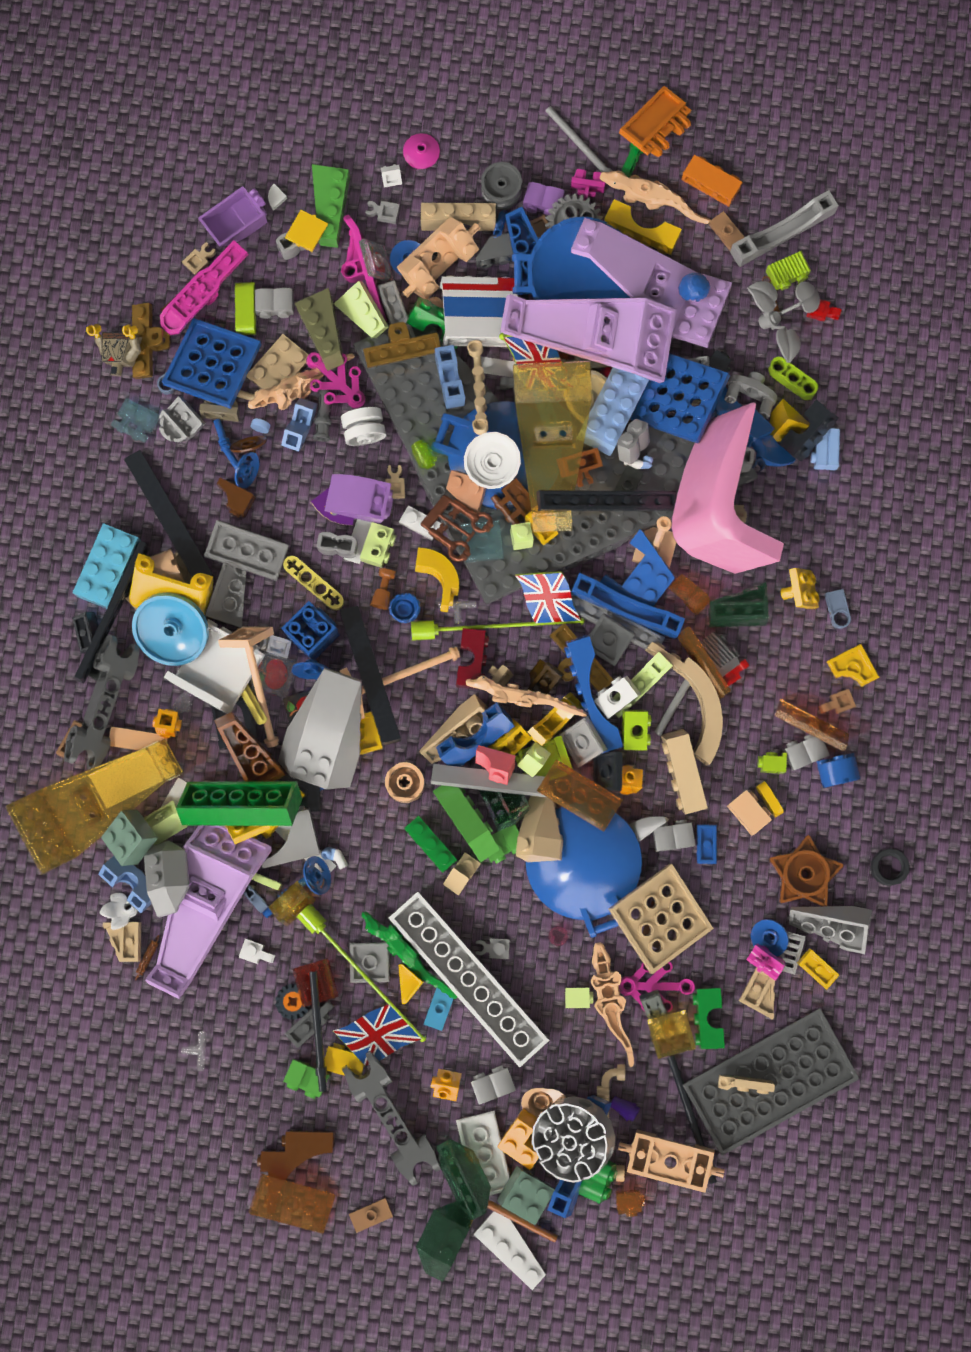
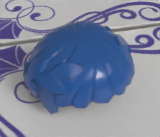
M689 273L682 278L679 284V294L686 301L691 299L692 301L696 300V302H699L709 294L710 283L701 273Z
M411 593L398 594L390 602L389 612L395 620L401 623H409L417 618L420 612V602Z

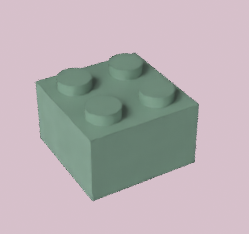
M122 810L101 837L121 866L138 865L158 839L138 810Z
M516 1166L497 1202L505 1209L536 1225L555 1189L545 1181Z

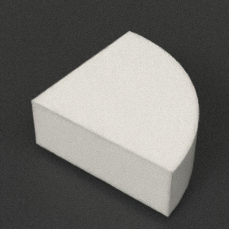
M275 184L272 185L268 193V200L272 210L274 211L287 200V196Z

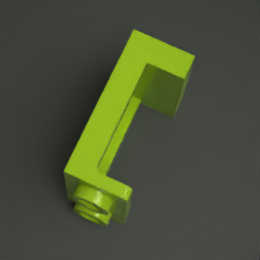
M562 736L555 737L542 746L551 754L535 776L549 777L550 782L573 774ZM530 747L517 752L518 755L515 758L517 765Z

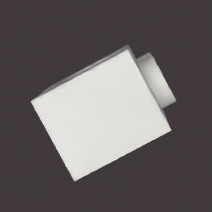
M621 676L617 677L611 682L613 685L608 690L603 688L596 694L598 698L594 702L607 719L641 694L628 676L624 678ZM613 691L620 693L621 698L619 701L613 699Z

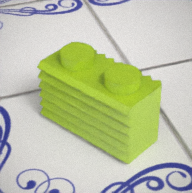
M802 251L769 264L766 269V274L776 290H785L793 282L801 283L807 280L811 272Z

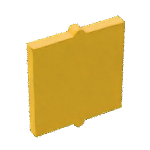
M300 210L285 239L297 244V247L301 246L313 252L328 223L318 219L316 215Z

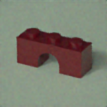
M463 628L461 650L472 652L475 659L469 666H458L456 687L479 690L478 688L468 686L466 680H475L480 676H485V674H481L482 666H486L487 655H483L484 647L488 648L489 636H486L485 630Z

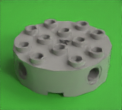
M573 1096L559 1099L539 1115L533 1126L532 1145L541 1160L540 1164L547 1172L557 1179L574 1183L593 1177L608 1163L614 1152L615 1134L612 1123L602 1108L588 1099Z

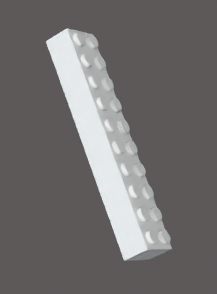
M419 892L389 917L390 921L519 1067L549 1041Z

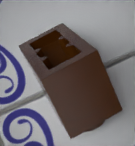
M219 478L217 486L227 495L228 503L226 507L230 510L229 513L237 518L240 516L245 518L256 499L254 494Z

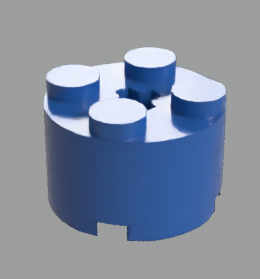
M854 753L817 761L823 788L861 779Z

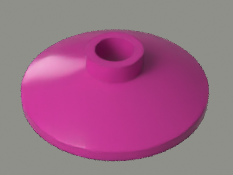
M420 133L411 136L405 142L403 155L406 162L413 168L427 169L437 162L440 148L438 142L432 136ZM419 147L425 148L423 151L418 150Z

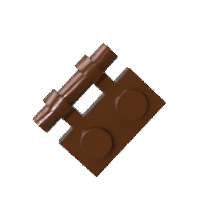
M516 477L500 489L505 494L503 498L500 499L497 494L490 498L494 502V507L497 510L500 509L505 515V520L508 523L511 522L512 525L521 523L516 518L521 514L526 518V515L538 506L537 502ZM509 501L516 507L513 512L505 505Z

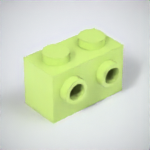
M372 522L360 555V560L383 568L384 563L387 564L390 558L389 548L394 546L396 540L394 529Z

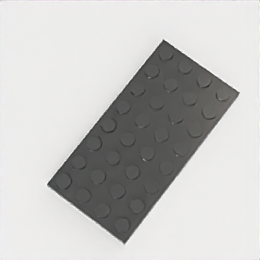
M818 1008L682 1085L720 1155L723 1156L855 1082L859 1077L824 1014ZM719 1075L771 1080L775 1084L774 1092L769 1091V1094L757 1093L755 1089H749V1092L739 1091L737 1087L725 1090L718 1088Z

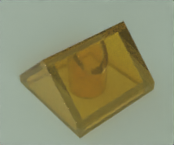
M296 881L268 908L279 922L288 927L309 904H313L316 900Z
M685 1010L647 1020L651 1041L658 1059L696 1049Z

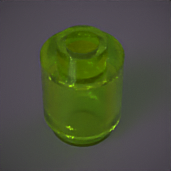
M419 440L411 446L412 454L421 469L425 468L427 470L435 465L437 458L425 440Z

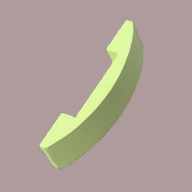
M658 652L631 680L641 694L615 714L618 718L622 716V710H629L673 666L661 652ZM618 692L613 699L619 701L621 695Z

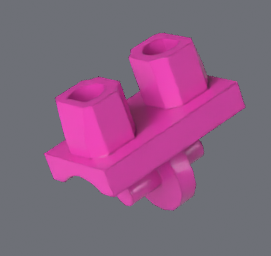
M577 169L574 177H572L571 188L578 189L577 195H583V201L588 199V196L595 197L596 192L604 193L605 182L600 180L601 172H594L593 180L585 179V170Z
M758 943L746 959L757 967L759 973L764 972L775 981L786 966L782 958L776 957L769 952L768 948Z

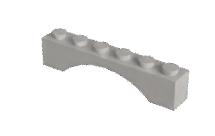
M828 190L812 199L781 222L737 241L732 245L730 253L738 266L742 267L834 215L839 205Z

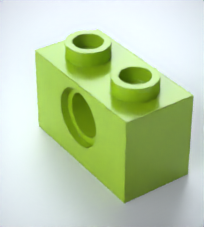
M622 710L623 750H647V745H650L651 736L647 734L648 726H651V715H648V711ZM635 725H640L641 732L634 735L632 728Z

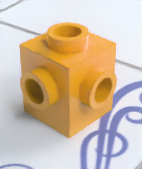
M171 709L158 710L157 716H154L153 727H155L156 734L163 738H170V736L176 737V732L181 730L182 720H179L178 712Z
M630 765L622 766L621 794L629 795L637 793L642 789V769H634Z
M438 1069L437 1077L433 1076L431 1088H434L433 1097L456 1101L462 1073Z

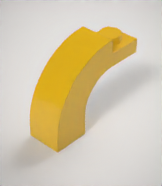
M418 547L415 572L431 574L440 581L443 589L440 611L448 612V607L453 606L454 595L458 596L459 578L456 569L441 553Z
M571 692L561 700L571 706H576L578 709L582 708L581 702ZM554 707L528 733L534 742L544 746L575 714Z

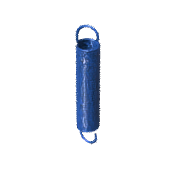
M503 211L499 213L493 232L494 236H501L507 211L506 213Z

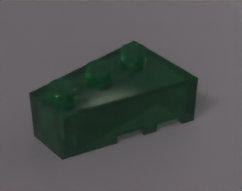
M767 582L751 589H745L734 595L730 594L710 601L708 607L709 627L766 626L769 620Z

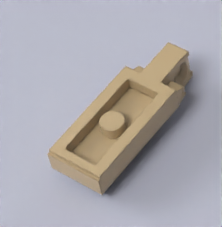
M719 1075L718 1088L725 1090L737 1087L739 1091L749 1092V1089H755L757 1093L769 1094V1091L774 1092L775 1084L771 1080Z

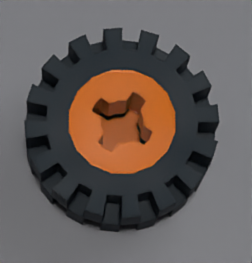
M288 984L278 991V995L275 998L277 1011L281 1016L290 1020L299 1019L308 1013L311 1008V994L307 991V988L300 984Z

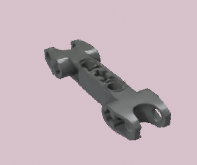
M107 635L96 653L93 666L95 669L100 670V674L82 726L78 727L75 725L70 729L64 753V761L73 764L79 754L86 750L88 754L87 769L95 772L101 765L110 747V738L104 736V732L122 680L130 681L138 666L139 646L130 643L124 654L118 656L116 652L117 637L113 635ZM110 681V687L107 689V682ZM97 717V723L94 725V719Z
M368 1051L365 1054L370 1064V1069L366 1074L356 1075L347 1065L342 1067V1071L346 1077L349 1090L356 1101L359 1103L368 1098L399 1149L390 1154L399 1172L414 1186L418 1183L413 1173V1168L418 1162H428L436 1172L441 1167L427 1136L423 1134L415 1139L384 1088L393 1082L384 1065L371 1051ZM378 1098H385L387 1100L382 1106L376 1104ZM389 1115L395 1117V1122L397 1124L395 1127L393 1122L391 1120H388ZM400 1131L407 1133V1136L403 1139L396 1137Z

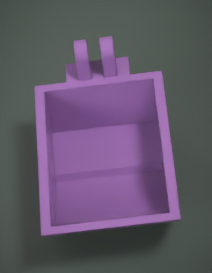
M242 186L198 219L219 247L228 246L233 240L235 242L241 241L267 223V213L263 208L266 203L256 188L247 192L244 186Z
M332 474L324 511L381 524L384 519L390 516L393 502V490L390 489L391 484L360 476Z

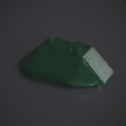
M479 790L498 833L516 825L531 809L524 795Z
M451 1139L438 1145L437 1151L439 1152L440 1167L458 1205L464 1212L469 1214L472 1220L486 1214L491 1186L474 1150Z
M460 1199L433 1210L416 1245L426 1274L441 1282L444 1281L478 1211L477 1207Z

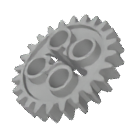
M573 194L571 198L569 195H566L564 199L562 197L557 200L558 203L554 202L552 204L553 208L548 210L551 215L546 216L545 219L550 222L545 224V227L551 228L563 220L582 217L583 215L600 220L603 216L597 215L600 209H594L596 203L589 204L590 198L583 201V195L578 198L576 194ZM565 210L570 212L571 217L566 215Z

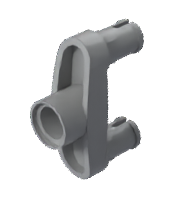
M751 372L748 377L742 375L730 376L725 401L735 403L738 393L741 392L762 402L759 413L765 419H768L772 407L776 403L777 394L764 385L765 377L762 374Z

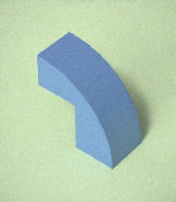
M299 398L295 404L292 420L285 428L281 446L300 451L312 425L317 403Z

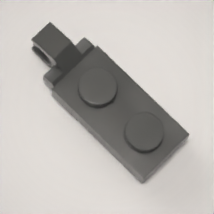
M330 1001L322 1008L320 1006L322 1026L330 1018L327 1013L335 1007ZM312 1009L285 1033L297 1049L314 1034Z

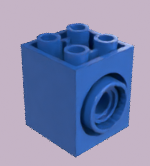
M310 601L281 628L285 635L309 659L314 660L340 636L336 623L320 607L316 608Z

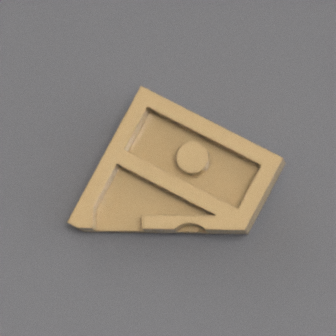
M128 922L126 926L117 930L111 929V923H103L104 929L107 930L110 936L111 945L116 950L119 962H141V922Z
M756 967L738 1001L773 1020L775 980L764 972L759 973Z

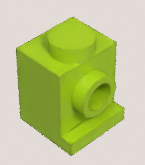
M767 752L766 755L758 756L757 766L761 768L760 773H786L787 753H782L778 756V753Z

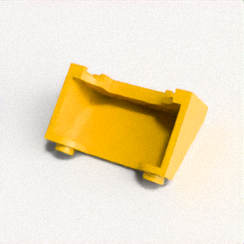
M138 553L129 596L130 603L134 607L138 608L145 599L154 594L175 593L190 599L205 615L212 596L213 576L198 573L192 577L190 584L153 573L155 566L153 559Z

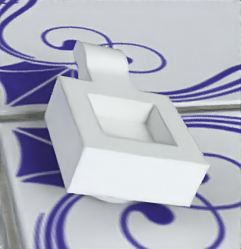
M245 939L239 958L256 964L259 963L260 959L273 963L275 955L264 952L265 945Z

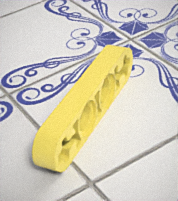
M289 556L284 560L283 566L286 572L332 610H340L343 607L344 599L342 595L295 556ZM296 561L295 565L301 569L299 573L294 568L288 569V562L293 563ZM303 573H311L312 579L309 582L302 581L301 576ZM320 584L326 586V591L323 594L316 592V587ZM330 590L332 591L330 595L333 598L339 597V605H331L332 601L328 597L326 600L323 599L328 596Z

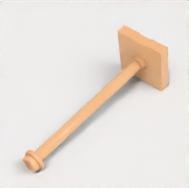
M662 516L657 520V528L652 527L644 531V533L670 568L676 540L674 539L673 532L668 531L672 526L670 518ZM635 548L632 561L639 563L645 554Z
M242 627L219 639L220 647L245 648L257 700L267 717L264 724L267 738L264 740V743L268 748L278 745L279 739L273 733L253 650L255 644L274 634L273 627Z
M450 647L447 653L382 678L383 684L387 685L450 659L456 661L457 658H460V653L457 647ZM347 668L340 670V673L351 677ZM362 696L360 706L361 719L365 718Z

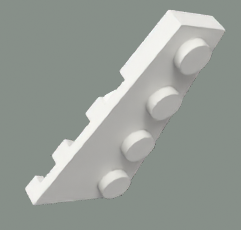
M493 1211L474 1232V1235L532 1290L546 1275L510 1219Z

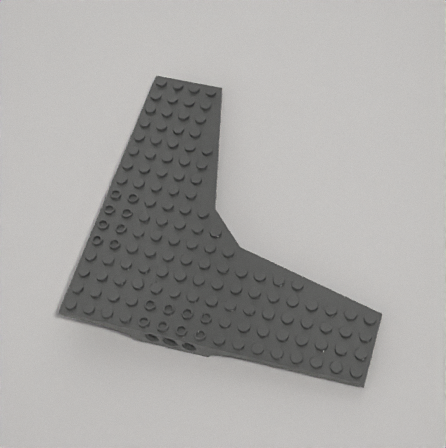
M431 324L427 325L424 331L412 326L415 337L437 333L440 347H444L443 342L440 341V334ZM387 328L377 338L369 336L354 343L353 346L397 430L419 480L434 507L443 495L448 496L452 500L456 498L446 489L451 472L448 456L437 453L430 448L436 440L444 413L463 419L468 413L476 409L474 404L476 395L473 388L475 380L472 370L455 352L459 379L462 381L465 394V406L446 409L435 354L367 368L363 349L390 343L388 336L389 328ZM485 386L486 394L484 398L486 404L500 402ZM693 418L684 419V423L692 422ZM449 424L442 443L443 445L448 446L455 426ZM648 427L650 442L644 450L640 451L638 460L643 461L644 456H650L653 458L652 467L649 469H638L644 472V475L636 491H676L677 494L694 442ZM559 438L562 458L593 449V447L579 440L569 441ZM617 445L611 456L599 451L603 466L588 471L594 483L588 484V480L583 475L582 483L584 486L578 488L577 475L561 478L559 472L557 480L550 490L614 491L626 468L624 462L619 460ZM751 468L749 472L740 473L737 488L757 479L758 475L754 468ZM450 504L442 515L471 534L474 530L471 526L470 518L460 512L454 520L448 515L454 508ZM482 506L480 512L489 513L493 519L494 526L489 533L475 532V535L467 542L471 555L467 557L466 561L463 560L487 605L522 589L515 574L560 571L565 573L622 546V544L632 539L639 529L646 531L657 526V520L660 517L666 516L672 519L673 511H555L558 535L543 545L533 534V547L513 550L510 534L511 522L508 523L505 520V515L500 510ZM521 514L516 517L521 523H525V518ZM439 517L441 523L443 522L448 526L446 533L451 541L460 540L466 542L468 538L466 535ZM480 517L476 522V526L482 529L488 519ZM457 545L456 547L460 555L463 554L465 548L462 545Z

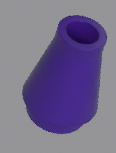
M616 1096L612 1100L611 1108L618 1112L626 1121L630 1120L633 1122L640 1111L636 1103Z

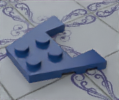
M639 529L630 541V544L645 554V556L623 585L607 574L604 575L600 583L624 596L653 607L675 579V576L646 537L644 531Z

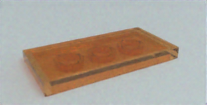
M686 627L677 638L690 658L710 678L719 700H721L731 690L691 627Z
M782 699L778 702L775 711L776 717L845 751L848 746V733Z
M557 759L537 789L539 793L603 832L623 799Z
M261 1173L248 1213L323 1234L336 1195Z

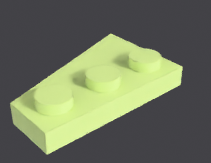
M358 281L334 303L336 307L371 338H377L389 327L362 281Z

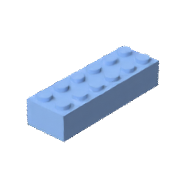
M613 367L577 436V440L593 448H598L599 451L611 456L649 379Z

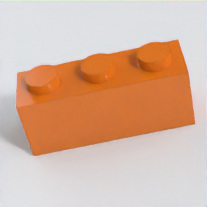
M696 155L692 157L681 179L730 207L742 185V181L737 176L729 175L720 166H714L708 163L704 157Z

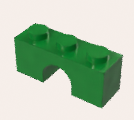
M419 297L406 323L421 331H424L425 327L429 324L439 325L443 330L440 341L443 342L445 334L444 308H440L431 301Z
M419 816L404 828L442 873L457 862V859Z
M721 988L695 989V993H692L693 1005H696L697 1013H694V1025H698V1033H695V1044L699 1045V1049L725 1048L724 1029L722 1027L713 1028L707 1021V1015L712 1009L722 1008Z

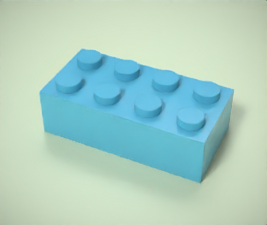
M103 523L73 590V594L78 598L107 609L141 540L134 535Z

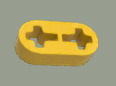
M764 781L757 785L756 789L771 814L775 818L783 814L784 811L768 784Z

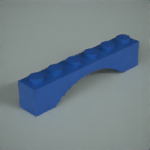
M581 573L577 575L570 591L573 596L672 639L678 637L685 618L669 611L658 609L624 596Z
M585 635L566 641L567 647H564L566 657L570 658L572 665L569 666L573 677L576 676L578 681L575 687L578 695L582 694L584 702H581V706L584 712L588 714L589 719L608 749L603 753L623 747L618 728L602 716L591 695L590 670L595 652L590 636Z
M595 1095L587 1097L588 1100L602 1108L605 1114L608 1115L612 1102ZM560 1180L553 1192L547 1210L563 1218L571 1216L579 1196L582 1181L572 1183Z

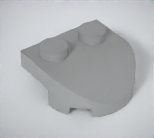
M178 396L159 415V430L167 440L174 442H184L192 439L206 424L182 396Z

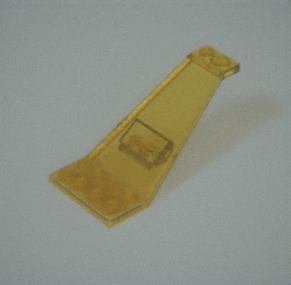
M571 361L514 364L515 405L532 510L533 532L572 531V511H538L536 492L539 490L576 489L592 404L591 362ZM564 430L566 436H561L560 431ZM541 431H545L547 436H541Z
M163 739L149 747L42 788L6 805L5 808L39 872L43 875L77 858L102 837L122 810L135 809L165 782L182 775L183 771L166 739ZM81 795L86 796L85 801L80 799ZM89 812H94L95 817H90Z

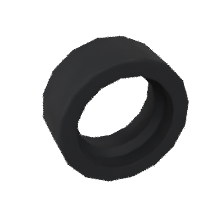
M891 848L879 851L874 855L870 866L875 880L887 886L903 882L908 876L910 868L908 858L904 853ZM885 856H894L900 861L901 872L896 878L888 879L881 875L879 862Z

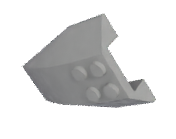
M328 668L323 669L286 730L278 762L291 777L324 789L348 788L351 786L361 752L360 706L362 680Z

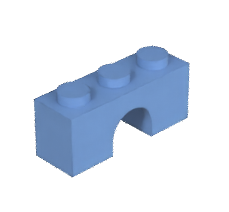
M454 345L435 348V361L446 409L465 406V394L462 381L459 379Z
M115 856L102 866L98 875L110 886L113 887L119 882H125L132 887L133 890L127 901L140 913L152 904L147 893L146 876L140 869L134 865L121 866Z

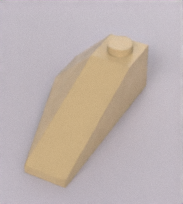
M476 694L471 696L454 711L421 748L420 753L431 764L440 761L441 758L436 747L450 736L467 738L477 733L483 724L482 713L488 707Z
M550 785L548 786L547 797L530 796L518 834L516 856L527 862L562 860L563 838L559 832L558 825L560 823L556 817V804L552 786Z

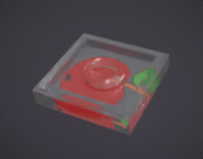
M367 239L360 240L359 244L368 276L386 282L392 281L393 275L385 246Z
M261 651L265 656L258 666L263 691L280 698H286L293 678L292 667L297 662Z

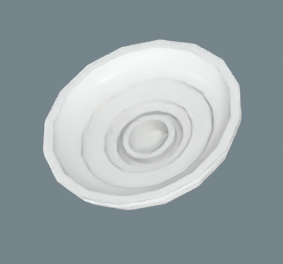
M488 432L474 438L467 446L464 455V467L469 478L478 486L487 489L501 488L509 484L518 474L521 464L520 451L515 442L507 435L498 432Z

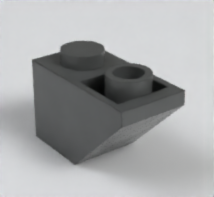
M509 233L501 234L498 237L491 236L476 257L477 268H489L493 264L498 263L505 265L512 261L513 251Z

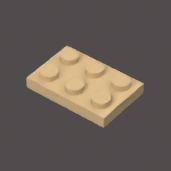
M282 334L248 372L247 378L260 389L272 388L280 384L284 378H289L301 372L307 365L306 359L308 354Z

